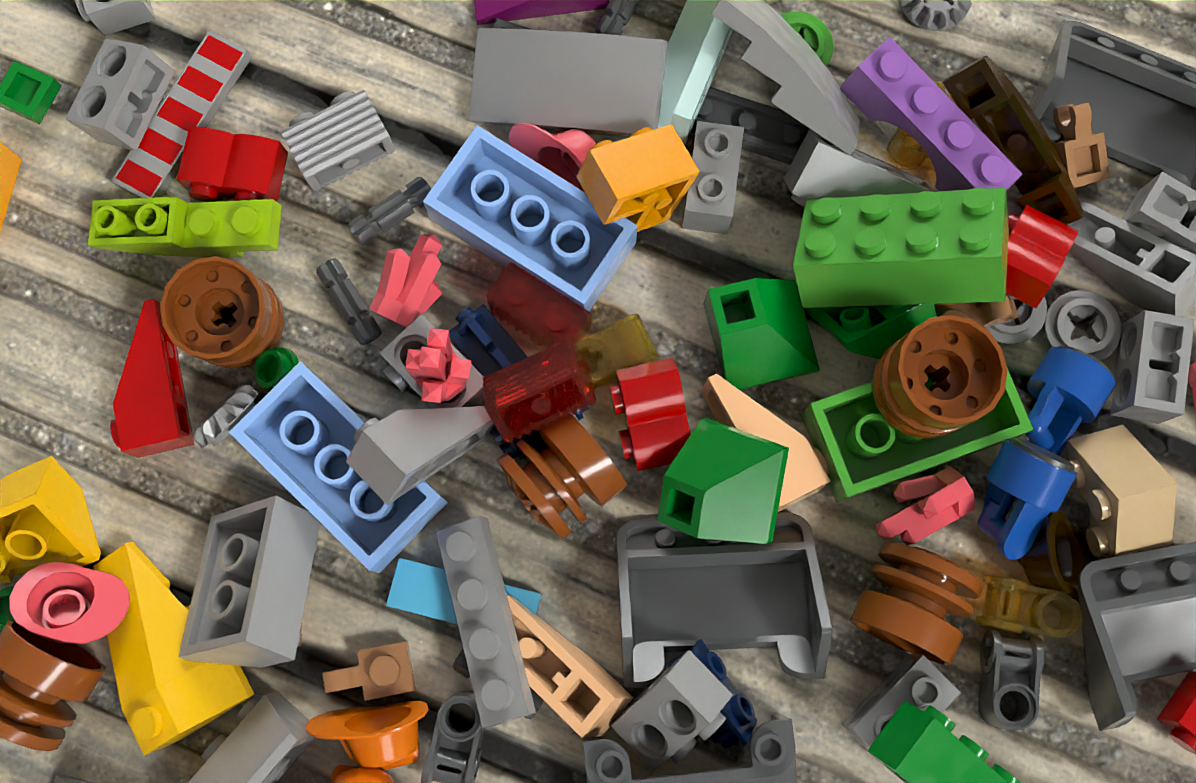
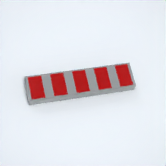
M209 30L153 115L137 150L129 152L111 182L137 198L163 197L179 171L189 127H208L251 60L252 56L248 50Z

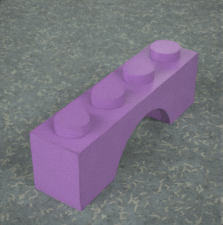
M891 37L887 38L872 52L840 87V90L870 121L891 123L907 132L921 145L934 166L936 173L935 188L938 191L1006 187L1007 190L1022 175L1015 165Z

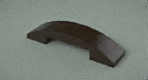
M986 55L945 78L942 83L958 108L970 120L974 118L987 138L1022 173L1014 182L1019 190L1016 201L1021 209L1024 210L1025 206L1029 205L1067 225L1082 219L1084 212L1079 198L1055 147L1026 100L1005 73Z

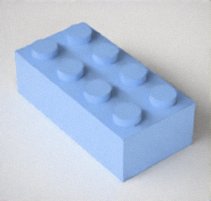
M478 125L423 200L430 220L584 318H586L636 244L638 225L626 218L603 225L585 192Z
M300 361L229 433L369 571L381 573L448 502L429 483L423 481L387 505L346 463L349 454L356 444L353 436L365 422L314 372Z

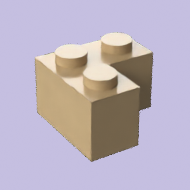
M1119 425L1069 439L1067 442V461L1075 466L1074 470L1078 473L1070 488L1073 490L1077 489L1088 503L1090 509V528L1086 529L1085 535L1092 554L1106 559L1172 546L1178 483L1124 425Z

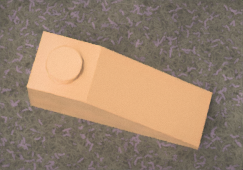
M718 374L708 377L701 390V394L717 422L789 447L778 512L819 492L831 481L827 475L829 471L825 457L817 448L812 449L805 436Z
M508 595L507 598L529 686L581 738L603 736L634 697L596 661L520 601Z

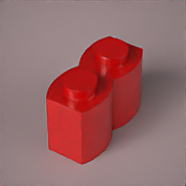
M189 127L177 181L189 191L188 195L204 202H217L218 197L234 198V201L274 199L278 202L288 151L280 141L262 136L232 134L204 127Z
M1026 205L1020 216L1011 212L1008 217L1009 238L1006 293L1037 308L1058 275L1079 230Z
M673 358L615 370L618 385L609 386L615 415L624 413L627 429L618 431L624 459L633 458L637 471L672 464L691 435L681 379Z

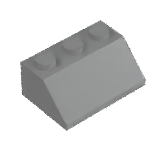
M273 496L211 517L179 658L188 661L257 668L295 660L296 650L300 642L301 622L305 601L309 593V579L314 553L317 549V536L320 522L310 512L278 496Z
M279 692L265 694L263 697L257 694L238 712L236 718L240 721V724L228 737L225 734H221L204 751L201 758L206 763L194 776H191L189 773L186 774L177 783H277L316 738L306 732V723L310 720Z

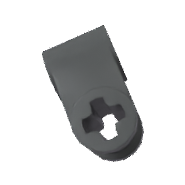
M988 629L983 636L980 650L979 712L983 720L990 726L998 729L1024 730L1036 721L1039 713L1040 679L1044 666L1043 641L1037 636H1029L1027 640L1000 636L999 631ZM1005 653L1017 655L1018 658L1006 656ZM1005 693L1013 696L1016 702V712L1009 720L1002 715L999 706L1001 697Z
M457 692L441 705L437 714L433 736L425 756L421 783H431L432 781L439 783H475L485 728H482L474 692ZM465 703L474 710L475 724L473 727L468 729L460 728L453 723L451 709L454 704Z

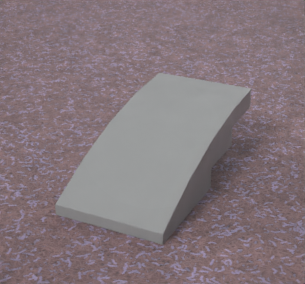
M720 0L711 14L750 40L741 59L778 83L771 103L851 156L857 146L860 119L846 95L840 90L837 80L810 45L763 0Z
M478 28L468 121L476 124L511 126L519 123H528L543 130L566 131L578 129L586 134L631 136L638 130L646 127H651L653 130L658 129L668 42L661 39L571 31Z

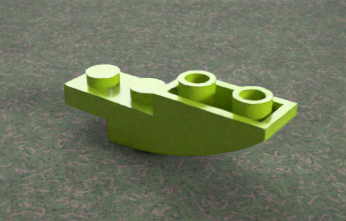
M178 197L93 200L88 246L119 252L180 257L218 256L222 258L244 257V253L249 251H278L282 205L274 199L187 203Z

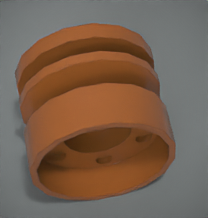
M218 256L195 259L178 269L166 284L160 303L162 326L173 344L188 355L229 369L255 365L260 354L275 348L280 342L285 324L283 306L274 289L237 261ZM230 310L234 311L233 316L237 320L233 326L227 325L229 320L225 316Z
M945 315L927 319L888 347L874 367L871 386L875 404L890 425L905 435L928 439L945 436L960 427L977 421L993 410L1005 392L1008 370L1003 350L990 331L972 319ZM928 377L933 382L929 390L924 385L927 382Z
M560 407L537 426L540 437L547 448L539 453L521 439L516 443V446L528 461L525 466L520 468L507 452L496 460L503 469L508 487L539 524L556 533L563 540L572 533L559 516L563 510L567 509L582 524L587 518L577 500L585 493L596 504L603 507L625 489L627 483L588 431L567 409Z
M884 542L878 556L892 567L876 564L872 567L870 573L880 583L889 588L887 594L872 590L862 591L850 622L866 633L911 654L924 655L929 661L940 665L951 666L964 635L958 628L946 621L945 616L950 614L959 617H971L975 609L959 596L972 599L979 598L984 588L983 583L969 572L961 569L953 561L937 553L895 542Z
M8 620L0 633V737L14 744L34 750H57L65 738L66 732L63 728L71 727L77 716L73 708L64 700L74 702L87 701L105 672V666L98 658L75 643L49 642L43 637L22 628L16 621Z

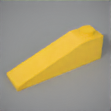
M53 456L14 471L0 479V584L12 583L14 576L24 575L42 564L64 562L83 567L99 560L101 552L83 489Z
M134 542L125 543L93 566L96 571L108 573L121 579L129 590L130 605L126 616L115 630L107 634L121 709L144 756L188 737L255 695L241 666L188 661L178 657L190 605L184 607L171 593L169 580Z

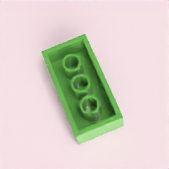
M1006 187L938 192L923 191L920 193L891 195L874 194L843 198L826 197L806 200L793 263L803 308L1005 302L1009 238Z
M1007 371L1005 392L995 408L977 421L960 427L945 436L922 439L905 435L890 425L875 404L871 386L872 382L810 403L801 413L814 448H817L826 459L829 471L827 475L831 480L829 486L836 503L1001 444L1005 439L1011 440L1012 437H1019L1033 430L1009 371ZM928 377V380L924 385L929 390L933 382Z

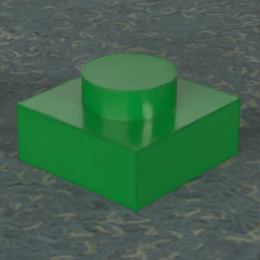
M14 60L0 84V107L40 125L62 85L55 78Z

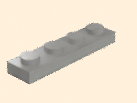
M477 516L436 531L482 728L493 727L536 713L488 518Z

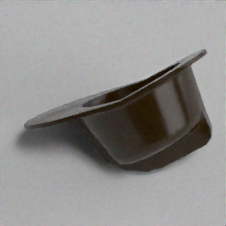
M1060 509L1058 512L1049 513L1048 519L1045 520L1029 551L1023 557L1017 559L1033 586L1065 591L1078 604V576L1089 563L1099 560L1090 551L1086 537L1067 519Z

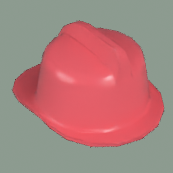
M519 123L512 127L509 132L511 147L585 192L577 179V175L586 158V153L596 144L588 134L578 129L558 131L550 134L528 123Z
M64 562L42 564L28 571L15 584L9 597L10 613L19 626L43 637L49 642L84 644L101 639L115 630L121 623L130 605L129 590L121 579L108 573Z

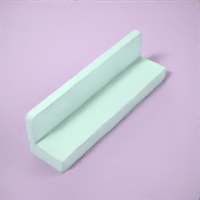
M687 0L667 45L658 128L672 124L685 145L734 30L711 14L720 0Z

